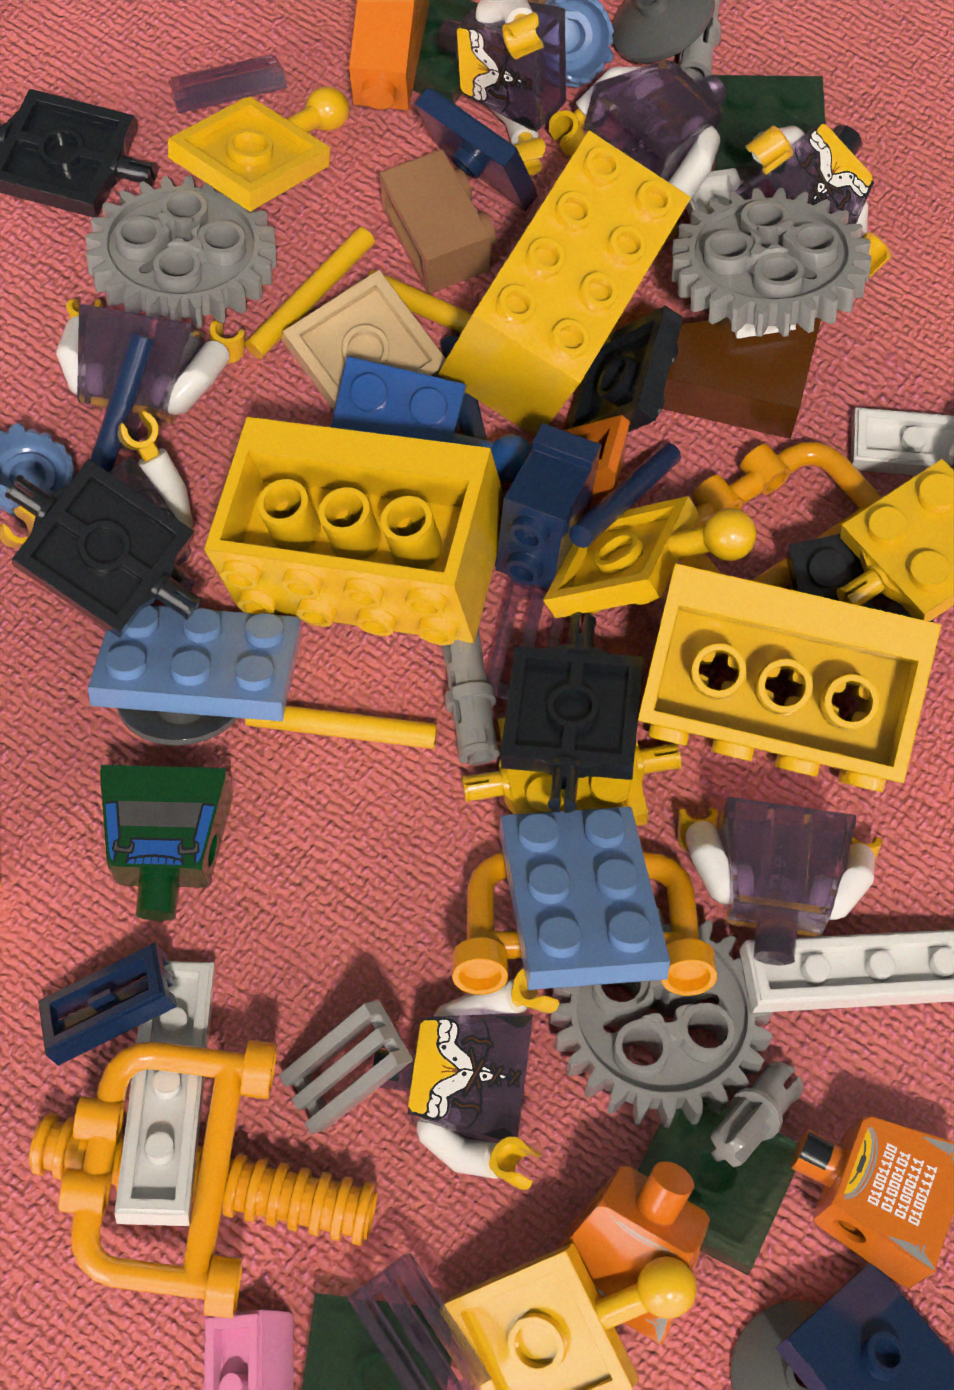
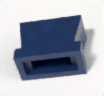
M541 424L533 440L532 450L504 497L496 571L507 574L517 583L527 586L536 585L549 590L573 544L569 536L570 528L590 510L601 444L550 425Z

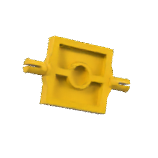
M941 459L841 524L840 538L860 559L864 573L837 589L839 601L861 606L879 593H882L886 597L900 603L913 618L929 622L954 606V470Z
M505 717L497 719L500 746H502ZM636 741L633 780L591 776L579 778L576 810L631 807L636 826L646 825L648 810L642 787L644 774L674 769L681 770V755L678 752V744L673 743L640 749ZM501 759L499 771L468 776L462 775L466 803L503 796L506 805L513 814L555 812L548 807L552 775L544 772L501 769ZM562 790L560 811H564L565 790Z

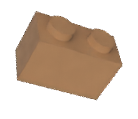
M443 149L379 173L382 209L428 294L490 271L491 246L496 244V235L492 222L485 211L480 213L476 211L471 202L472 191L464 171L461 168L453 169Z

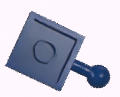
M347 356L331 428L491 448L499 480L505 483H513L532 450V445L529 441L519 435H504L491 442L456 433L467 388L466 384Z

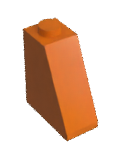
M357 0L349 63L354 105L369 106L378 110L389 108L409 111L429 9V0Z

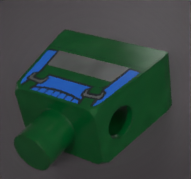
M101 765L100 781L108 869L117 884L138 886L135 913L137 917L151 921L173 920L176 918L178 887L204 888L211 883L233 800V787L226 768Z

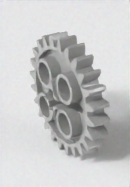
M167 176L162 177L161 188L155 190L146 182H139L140 195L134 196L127 191L121 190L119 192L120 206L105 202L102 205L104 218L92 217L91 219L92 233L86 234L85 237L87 246L86 257L89 276H93L96 292H106L107 305L110 307L124 303L125 317L128 319L136 316L141 311L146 312L147 326L152 327L162 316L169 317L172 330H177L182 318H190L193 325L199 329L203 325V316L209 314L218 322L224 323L226 308L230 307L239 313H245V297L260 301L262 298V285L272 284V269L276 268L277 265L274 227L268 226L266 211L255 212L254 209L249 212L224 194L216 192V189L207 183L202 188L194 187L192 176H186L182 186H173Z
M754 188L752 199L744 200L737 193L731 192L729 195V205L725 206L712 199L708 201V214L693 210L691 212V223L680 224L678 239H673L672 281L678 282V296L680 298L691 297V311L697 312L709 308V323L711 324L717 323L726 317L732 319V332L739 331L747 323L754 325L756 336L762 337L768 326H776L783 337L789 336L790 325L798 323L805 331L810 333L814 331L815 318H819L829 324H834L836 322L837 310L850 313L853 310L854 298H863L865 283L869 280L872 257L869 255L870 239L861 238L863 228L861 224H848L849 212L847 210L829 214L830 200L825 199L813 206L808 204L807 192H802L794 200L786 199L784 188H779L773 198H765L759 188Z
M657 907L663 932H671L670 925L664 924L662 914ZM707 920L698 929L699 940L708 943L714 950L717 970L716 983L704 993L692 996L677 995L668 991L663 986L661 980L614 983L625 986L631 991L634 999L627 1002L614 1001L606 996L602 987L609 984L553 989L552 998L559 1000L563 1004H559L557 1010L551 1013L550 1024L566 1028L556 1034L555 1051H575L568 1060L566 1074L574 1076L588 1072L590 1076L583 1094L587 1098L596 1095L603 1089L611 1093L607 1108L609 1114H614L626 1101L633 1104L634 1124L640 1125L648 1108L658 1110L663 1128L670 1127L676 1109L682 1108L686 1118L692 1125L697 1124L702 1115L703 1101L712 1110L720 1114L728 1103L725 1090L735 1095L739 1090L745 1089L749 1085L745 1074L757 1076L764 1059L756 1051H765L772 1039V1033L760 1026L769 1022L773 1012H751L741 958L733 960L730 956L736 938L731 935L717 944L710 940L713 926L712 921ZM714 998L718 1005L699 1002L703 999ZM650 1009H658L659 1013L649 1014ZM673 1016V1019H672L671 1022H668V1023H665V1022H664L663 1017L668 1018V1017ZM606 1025L613 1028L622 1027V1029L618 1032L607 1033L603 1027ZM698 1028L708 1030L716 1036L720 1046L716 1048L701 1047L691 1039L688 1031ZM632 1045L645 1047L652 1052L656 1062L646 1066L634 1064L627 1059L623 1049Z

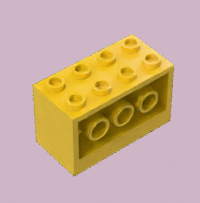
M589 130L475 309L438 375L446 380L466 384L467 394L531 435L536 436L541 424L549 425L581 383L691 197Z
M246 417L204 551L236 606L245 613H268L273 615L276 613L296 616L308 624L319 627H329L333 622L355 625L367 633L378 636H389L393 634V631L414 634L427 642L437 645H451L454 643V640L474 644L497 557L504 495L491 448Z
M675 563L638 722L650 724L648 734L650 738L687 746L689 734L713 739L711 749L713 753L752 761L754 750L764 751L777 755L774 764L776 768L817 777L820 765L840 770L837 781L839 783L883 793L886 781L904 783L942 624ZM715 656L726 659V668L734 671L733 682H723L719 691L710 689L708 687V677L699 674V665L711 664ZM780 671L789 674V683L796 686V695L785 698L782 706L773 702V693L765 689L766 679L776 678ZM847 686L852 689V698L859 701V707L857 712L849 713L846 719L843 720L839 717V708L832 705L833 694L843 692Z

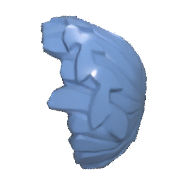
M548 0L536 12L539 18V26L535 30L543 42L544 48L535 51L534 56L553 81L565 86L581 87L595 79L596 74L604 70L605 63L612 61L614 54L609 46L613 43L612 34L614 30L607 11L598 0Z
M21 423L12 425L8 433L0 431V510L16 516L13 510L20 505L11 499H7L5 494L10 484L15 486L14 479L20 474L50 496L70 484L75 476V467L71 454L66 452L63 444L52 441L51 435L48 433H39L34 429L25 431Z

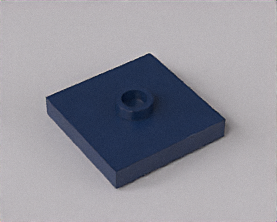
M426 88L414 104L440 150L443 149L445 154L466 174L474 179H481L526 211L538 195L518 149L433 88Z
M868 1263L775 1347L809 1390H954V1355L886 1274L871 1263Z

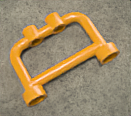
M800 442L776 454L768 444H761L750 451L742 460L740 469L745 474L743 477L729 485L721 475L716 474L706 479L697 487L692 495V499L698 505L696 509L700 516L693 529L705 527L709 518L722 509L735 508L741 510L745 503L759 494L768 495L773 493L787 481L790 474L804 466H816L823 469L859 508L815 539L840 534L841 524L883 497L854 465L832 446L819 442ZM705 553L679 558L682 565L722 574ZM787 557L751 581L781 588L787 587L792 583Z
M643 852L649 879L662 883L666 887L668 894L671 932H663L670 958L668 978L661 980L662 984L668 991L677 995L692 996L704 993L712 988L717 981L716 961L713 948L708 943L699 940L694 887L689 873L677 861L657 853ZM497 853L483 860L471 873L467 887V940L458 944L453 951L452 978L454 984L459 989L470 994H490L503 988L508 980V959H522L518 932L494 931V886L499 881L507 879L503 853Z
M249 1039L246 1053L158 1041L136 1043L121 1050L106 1065L98 1086L96 1098L80 1097L74 1118L73 1138L85 1140L88 1143L83 1169L67 1168L64 1173L59 1196V1211L74 1214L71 1226V1250L79 1268L93 1281L112 1288L205 1300L204 1315L234 1319L240 1291L243 1259L214 1255L240 1096L269 1100L276 1065L277 1043ZM152 1069L215 1078L183 1266L118 1258L109 1255L103 1249L100 1242L102 1219L107 1210L111 1191V1171L114 1155L124 1122L126 1091L130 1079L136 1073L143 1070Z

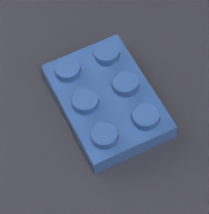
M148 605L138 613L121 638L106 629L88 685L90 706L283 721L301 640V619L268 613L252 614L201 608L196 609V611L194 610L193 615L186 620L170 607Z
M631 807L574 810L570 813L560 811V813L543 812L501 815L499 834L528 990L666 980L668 978L670 958Z

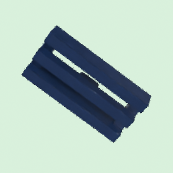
M154 942L39 1000L45 1055L59 1066L176 1008L175 995L168 990V987L173 985L172 977L164 968V966L169 964L167 953ZM147 975V977H145V978H143V979H141V980H139V981H137V982H135V983H133V984H131V985H129V986H127V987H125V988H123V989H121V990H119V991L113 993L114 991H116V990H118V989H120V988H122V987H124V986H126V985H128V984H130V983H132V982H134V981H136V980H138V979H140V978H142V977H144V976ZM89 1004V1006H87V1007H85V1008H83V1009H81V1010H79V1011H77V1012H75V1013H73V1014H71V1015H69V1016H67V1017H65V1018H63V1019H61V1020L58 1021V1019H60V1018H62V1017H64V1016H66V1015H68V1014H70V1013H72V1012H74V1011H76V1010H78V1009H80V1008H82V1007H84V1006H86V1005Z

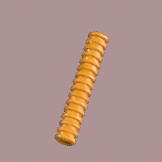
M49 1112L40 1120L34 1132L29 1152V1164L34 1175L43 1176L47 1171H52L53 1178L62 1181L67 1168L83 1169L88 1141L73 1138L75 1117H69L64 1123L61 1122L60 1116L57 1113ZM123 1130L120 1140L116 1145L111 1171V1184L116 1185V1191L118 1190L124 1143ZM198 1144L192 1206L194 1202L201 1155L203 1150V1145ZM238 1153L229 1162L222 1212L225 1217L233 1218L236 1212L244 1213V1220L252 1223L258 1217L265 1218L266 1225L270 1227H276L279 1221L286 1222L287 1229L293 1232H297L300 1226L308 1227L309 1235L318 1237L321 1231L330 1232L331 1240L338 1242L343 1235L352 1237L353 1245L362 1246L364 1240H367L369 1237L378 1191L375 1190L374 1182L365 1181L363 1187L354 1185L352 1177L345 1176L342 1182L333 1181V1175L329 1172H323L320 1178L313 1177L310 1168L302 1167L298 1173L290 1172V1165L281 1162L276 1169L269 1167L268 1159L259 1158L256 1164L248 1162L246 1154Z

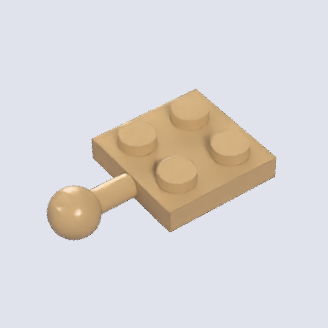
M377 270L282 332L283 343L334 411L347 356L433 377L439 376L438 373L446 361V358L380 270Z

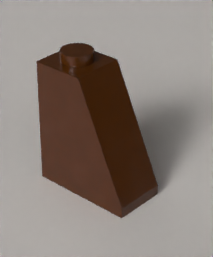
M724 318L714 324L709 323V320L682 324L677 340L678 354L670 366L663 392L665 402L662 409L791 439L821 319L815 318L814 331L810 333L797 323L796 330H790L787 337H783L780 332L764 334L762 337L751 336L738 339L735 333L731 331L729 318Z

